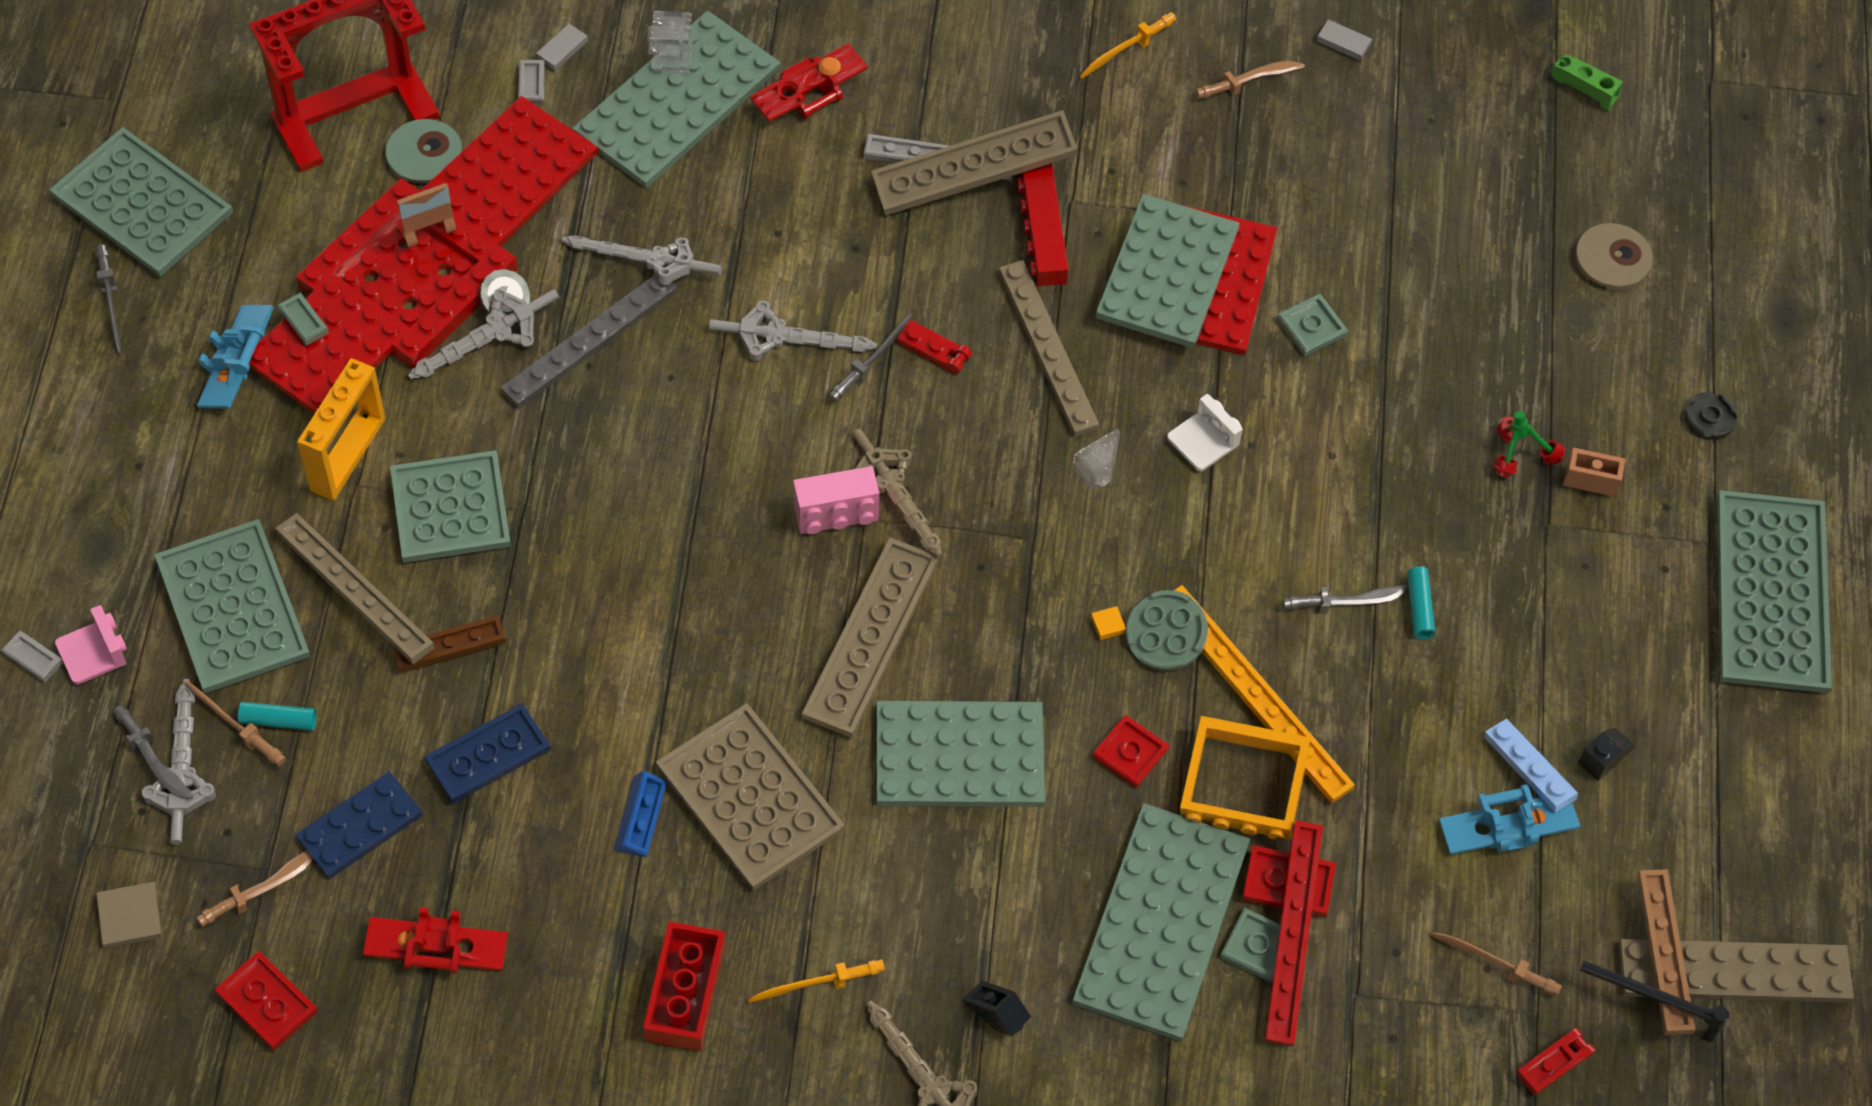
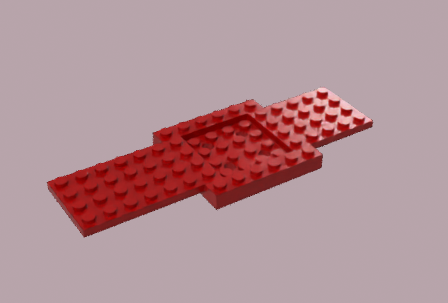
M520 96L421 191L400 178L296 276L299 289L309 295L306 301L326 325L329 334L306 346L288 321L284 319L257 344L249 362L250 368L314 415L351 358L376 368L391 353L412 369L415 368L418 361L425 357L427 358L480 306L478 291L486 276L496 270L506 269L515 272L518 269L517 258L501 246L598 153V147L523 96ZM446 183L449 189L456 230L446 233L445 226L438 222L414 231L418 242L417 245L405 249L400 248V245L405 243L406 239L402 236L403 230L397 200ZM442 269L451 270L449 275L441 276L438 274ZM370 275L378 277L374 282L365 281V278ZM408 302L417 304L413 309H405L403 307Z

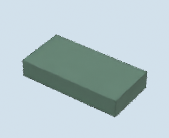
M301 293L278 305L279 311L306 346L329 334L326 325Z

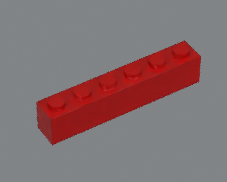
M1051 163L1020 173V178L1017 179L1018 193H1023V199L1020 200L1021 213L1026 214V219L1023 221L1024 234L1029 235L1030 239L1027 240V255H1032L1033 261H1030V275L1035 277L1036 286L1067 284L1069 271Z

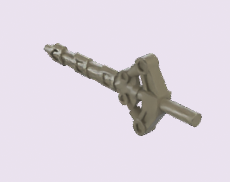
M856 429L852 435L865 455L855 469L873 466L874 472L877 471L878 474L876 482L879 492L884 493L887 491L895 506L903 513L904 519L910 528L915 530L921 538L920 543L924 549L936 555L937 558L942 557L941 540L937 534L931 532L927 525L928 521L922 512L917 509L912 501V497L903 486L905 482L904 473L911 464V452L907 449L891 450L880 449L879 447L874 449L862 429ZM887 466H897V469L890 470Z
M869 1001L866 1006L871 1015L870 1022L876 1029L880 1028L888 1040L886 1042L896 1057H900L910 1076L920 1086L918 1090L919 1105L917 1106L933 1104L937 1106H971L973 1099L977 1095V1084L971 1080L964 1083L956 1080L955 1082L949 1081L943 1075L936 1078L925 1060H922L912 1048L913 1044L904 1032H900L891 1020L893 1018L887 1009L874 1004L873 1001ZM951 1089L954 1092L960 1093L953 1103H950L947 1097Z

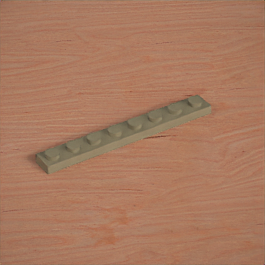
M1024 261L999 267L1001 279L1073 436L1077 437L1099 430V422Z
M298 513L275 528L277 535L412 664L435 649L433 642Z

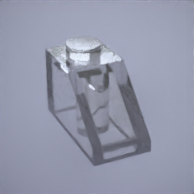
M1118 429L1076 452L1074 455L1073 468L1091 490L1099 485H1106L1113 477L1120 431Z

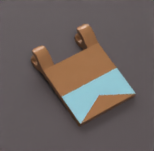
M446 183L397 200L403 230L402 236L406 239L408 247L418 244L414 231L441 222L445 226L446 233L456 230L449 189Z

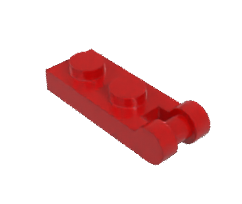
M913 320L909 321L897 338V344L954 374H959L963 368V362L968 361L973 354L969 347L958 345Z
M1578 1028L1573 1029L1518 1069L1516 1075L1534 1096L1538 1095L1581 1062L1590 1058L1597 1051L1591 1043L1587 1044L1582 1038L1583 1034ZM1574 1045L1578 1052L1574 1053L1569 1046Z

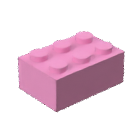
M873 466L793 480L794 511L800 534H816L822 530L843 529L855 524L867 525L879 520V490Z

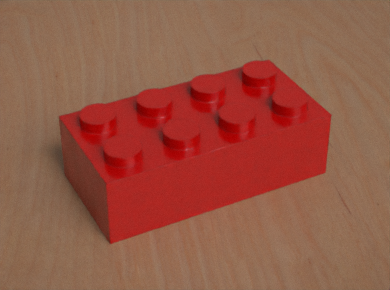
M668 921L643 1026L644 1041L702 1051L726 947L725 931Z

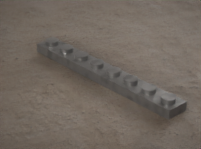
M655 274L501 387V393L517 409L521 408L677 293V286L672 282L668 285L660 284L658 275Z

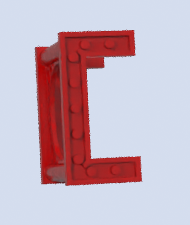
M309 0L249 23L250 30L261 50L273 101L274 111L270 112L271 118L300 173L324 164L323 157L306 127L318 121L396 91L413 121L420 119L436 120L440 118L437 107L410 60L407 37L426 30L425 23L411 0ZM348 16L366 17L380 25L388 61L387 67L296 102L292 81L305 77V74L294 53V49L308 33L323 24Z

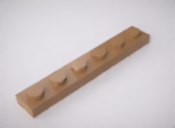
M1668 869L1640 870L1637 876L1656 988L1691 1002ZM1659 1002L1664 1035L1693 1034L1695 1032L1693 1015Z

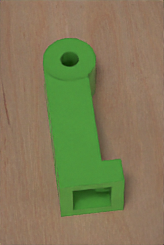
M1562 55L1550 70L1552 77L1557 82L1566 83L1601 102L1600 108L1609 111L1619 98L1623 81L1577 58Z

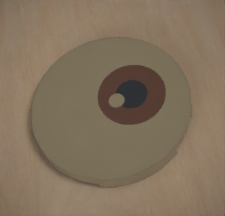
M1615 223L1600 224L1588 229L1581 236L1575 251L1576 264L1581 274L1587 280H1592L1606 287V290L1612 291L1628 290L1641 284L1648 275L1653 261L1651 248L1645 238L1634 229Z

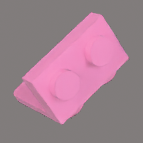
M101 605L90 609L95 623L64 635L55 642L72 682L76 685L127 664L122 651L127 650L121 635H114L113 629L117 628L111 613L105 615Z

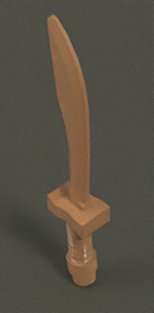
M1293 61L1275 62L1236 77L1228 71L1223 73L1220 83L1201 86V88L1195 90V94L1198 99L1209 98L1211 95L1229 90L1234 96L1240 93L1242 84L1258 77L1280 75L1303 69L1305 65Z
M189 681L185 682L204 704L240 732L239 735L249 750L253 751L257 748L267 756L271 763H275L278 767L284 764L286 758L282 755V752L267 743L259 735L256 726L250 723L244 728Z
M304 851L287 862L272 877L241 893L238 884L231 887L232 897L201 912V915L196 917L197 922L201 927H204L214 922L221 914L236 906L238 907L239 914L247 911V901L276 888L300 874L310 865L313 860L307 851Z
M1430 933L1431 937L1460 950L1485 958L1511 971L1507 980L1516 984L1518 979H1521L1543 989L1545 993L1558 996L1561 991L1562 985L1557 984L1556 981L1540 977L1528 971L1527 968L1530 963L1522 959L1518 965H1512L1453 936Z

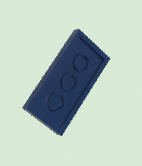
M522 703L424 757L448 798L454 804L549 752L551 748Z
M389 771L295 835L302 847L310 854L327 879L330 880L418 820L423 814L421 809Z

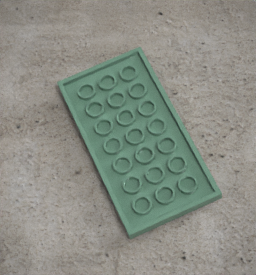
M707 10L575 125L572 130L596 145L600 155L647 189L781 69V62Z
M1719 490L1717 494L1720 682L1829 693L1832 689L1825 501Z
M1143 803L1072 1005L1182 1042L1250 839L1204 823L1187 820L1184 816Z

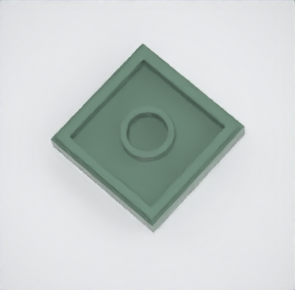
M1321 294L1277 314V321L1304 357L1348 335L1347 328Z
M1244 908L1220 958L1272 983L1280 924Z

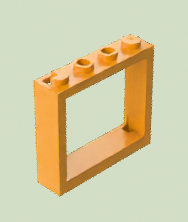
M351 358L298 439L297 443L310 492L334 501L385 421V413L374 367ZM357 402L358 410L328 455L326 449ZM364 414L368 415L367 419L362 416ZM308 435L312 437V443L305 441Z
M1201 716L1181 802L1180 815L1184 816L1187 820H1192L1196 823H1210L1214 827L1223 830L1230 827L1240 829L1242 833L1247 835L1259 833L1268 835L1273 840H1276V837L1291 840L1311 737ZM1206 738L1298 756L1285 821L1191 802Z

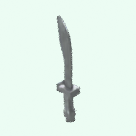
M98 245L96 247V258L99 262L100 271L97 272V278L101 291L106 292L114 341L118 355H122L111 293L112 290H117L113 271L110 269L109 251L106 245Z
M911 313L864 363L858 359L851 363V372L829 394V398L832 401L837 402L839 399H842L846 391L854 383L862 385L865 382V374L868 367L898 338L910 321Z
M1408 585L1378 588L1358 595L1328 596L1330 587H1321L1318 595L1290 596L1282 599V607L1284 610L1298 609V607L1320 606L1318 614H1327L1331 605H1368L1393 601L1406 592Z
M123 706L116 707L113 713L116 719L130 733L126 737L132 750L140 749L148 765L168 791L177 796L192 799L193 794L155 755L149 745V742H154L149 729L146 727L141 730L127 709H124Z

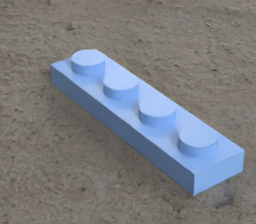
M1508 719L1485 731L1484 738L1554 812L1577 800V791Z

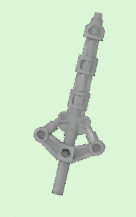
M575 235L562 237V243L569 245L571 248L587 249L600 254L615 255L646 262L647 268L654 269V272L658 275L659 283L662 285H668L684 275H689L691 270L721 275L722 265L694 260L689 247V241L686 238H678L675 243L669 244L667 247L655 246L653 250L618 245L617 243L589 240L586 237Z
M503 288L496 289L493 294L494 299L491 305V312L486 317L487 324L469 332V335L456 343L453 341L441 348V352L430 359L425 357L418 361L416 367L408 374L411 380L420 377L427 378L435 373V369L447 363L450 365L463 358L464 354L484 346L495 338L499 342L507 340L512 341V343L521 344L524 348L531 347L534 342V312L557 300L559 296L556 290L553 289L528 304L526 301L506 292ZM503 304L513 313L503 316L498 311H500ZM519 321L521 334L513 333L512 335L511 326Z
M759 301L742 318L741 323L711 319L709 325L711 330L740 333V339L752 361H759L762 358V354L770 351L773 347L780 348L783 342L818 345L836 349V347L847 348L855 352L877 350V343L868 340L866 337L855 335L854 337H848L832 332H817L787 327L786 322L783 319H778L776 314L770 310V305L767 301ZM764 318L769 321L768 326H759ZM756 336L766 338V342L759 345Z
M183 679V683L175 695V704L178 705L173 725L175 738L171 755L172 766L168 769L174 772L186 787L194 784L197 789L191 791L193 794L192 799L183 798L173 793L162 792L165 787L159 780L153 785L144 787L142 790L146 803L152 804L172 816L170 843L173 845L182 843L183 815H188L189 812L206 802L214 800L216 797L213 785L199 778L195 768L190 767L192 755L190 744L194 718L191 717V705L195 703V694L185 683L186 681L190 682L189 679Z

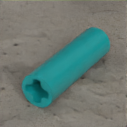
M1413 567L1407 571L1414 636L1421 640L1430 639L1435 636L1436 630L1429 573L1425 567Z
M241 702L238 710V723L313 731L316 724V709Z

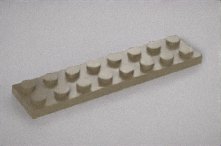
M1062 110L878 168L871 172L885 215H889L1079 154L1065 113Z
M889 537L802 712V719L850 738L854 737L939 562V558L936 555Z
M1621 939L1618 943L1621 975L1656 988L1649 941ZM1680 941L1690 998L1851 1003L1854 999L1847 945ZM1623 988V997H1645Z

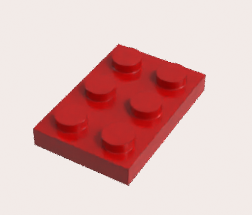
M1252 846L1243 901L1282 909L1289 859L1288 852ZM1321 859L1318 861L1312 915L1327 917L1336 867L1335 862Z
M260 951L256 952L214 989L216 994L273 1051L318 1012L317 1007Z

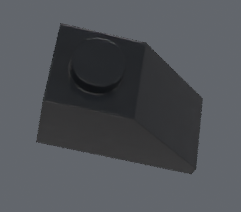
M1615 727L1603 731L1587 745L1578 763L1599 781L1626 757L1636 745Z
M983 980L963 999L965 1004L993 1029L1009 1036H1013L1022 1030L1024 1024L1031 1018V1015L1015 991Z

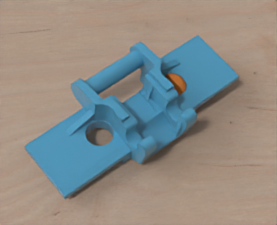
M241 305L231 330L226 329L221 337L217 332L211 331L209 340L216 346L217 351L213 354L211 360L205 354H201L198 360L200 365L211 373L197 404L198 408L230 409L242 380L247 379L248 375L246 373L250 369L249 362L255 348L264 337V330L274 309L272 305Z
M1527 784L1521 785L1519 789L1490 795H1485L1484 793L1477 794L1480 810L1439 818L1450 855L1490 847V849L1496 848L1498 853L1537 845L1540 836L1580 828L1573 803L1554 812L1541 797L1532 798ZM1523 800L1519 811L1513 814L1500 816L1499 810H1491L1489 807ZM1485 824L1489 827L1490 832L1486 835L1478 834L1475 826Z

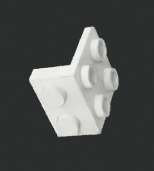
M1206 394L1199 401L1197 413L1169 432L1167 439L1197 471H1204L1239 446L1243 429L1237 419L1231 418L1219 401Z

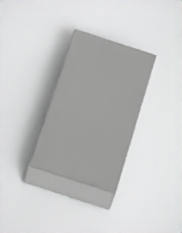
M1328 20L1319 33L1317 42L1361 61L1370 47L1372 39Z
M569 23L536 53L537 59L544 60L545 65L556 71L588 42V36Z
M520 60L518 98L523 96L535 105H544L545 61Z
M21 630L1 650L3 655L44 683L63 664L59 656Z

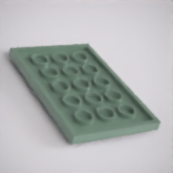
M124 127L49 190L53 198L159 277L165 274L233 213L231 205Z
M1143 194L1097 309L1096 319L1194 348L1240 223Z
M259 519L154 554L204 694L311 657Z
M877 701V806L1044 807L1045 780L1042 702Z

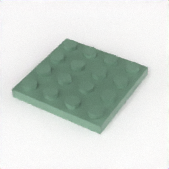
M497 450L390 466L403 563L511 547Z

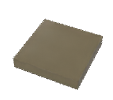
M155 882L97 892L101 937L104 949L162 938Z

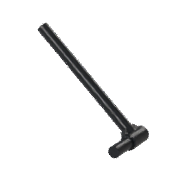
M1583 960L1580 968L1581 972L1704 1019L1708 1024L1704 1038L1708 1042H1713L1716 1039L1718 1033L1723 1030L1730 1015L1729 1010L1724 1006L1707 1009Z

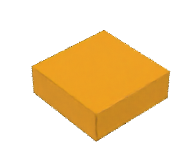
M1117 606L1091 614L1092 622L1100 640L1126 633V627Z

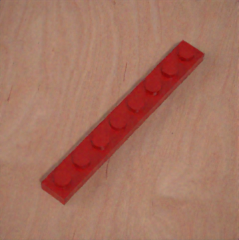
M1295 820L1293 823L1264 1042L1290 1047L1295 1045L1323 825Z

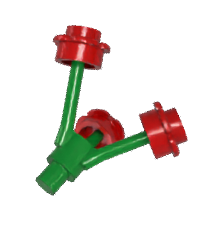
M1523 411L1515 412L1514 418H1502L1500 424L1497 425V434L1502 437L1503 441L1510 442L1506 456H1497L1496 462L1492 463V466L1496 469L1495 473L1502 477H1511V474H1516L1518 471L1516 468L1518 462L1511 457L1517 440L1525 438L1527 435L1533 437L1542 446L1540 455L1544 458L1543 462L1545 464H1558L1565 456V446L1555 440L1545 442L1528 424Z

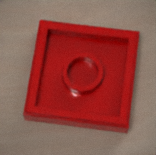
M1124 715L1093 752L1092 758L1137 789L1168 752L1170 745L1127 715Z

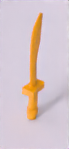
M1172 12L1167 15L1165 14L1160 20L1150 26L1145 22L1139 24L1136 36L1096 59L1082 73L1080 78L1083 79L1119 52L1136 42L1142 48L1148 46L1151 36L1164 28H1168L1176 21L1175 15Z
M882 959L878 961L872 960L867 964L846 968L845 962L835 964V971L831 975L766 990L748 999V1003L834 981L836 989L844 988L846 980L869 974L873 976L885 971Z

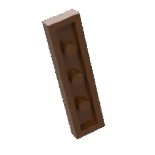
M496 615L426 635L433 642L435 649L414 664L404 657L393 645L392 647L399 672L401 673L507 643L500 617Z

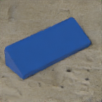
M644 770L634 776L614 850L647 857L667 785L666 780Z

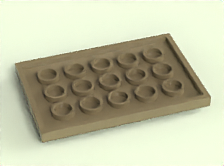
M748 703L656 761L658 770L753 891L845 830L844 823Z

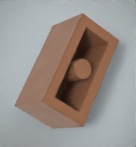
M1573 448L1566 464L1563 486L1615 497L1622 482L1625 458Z

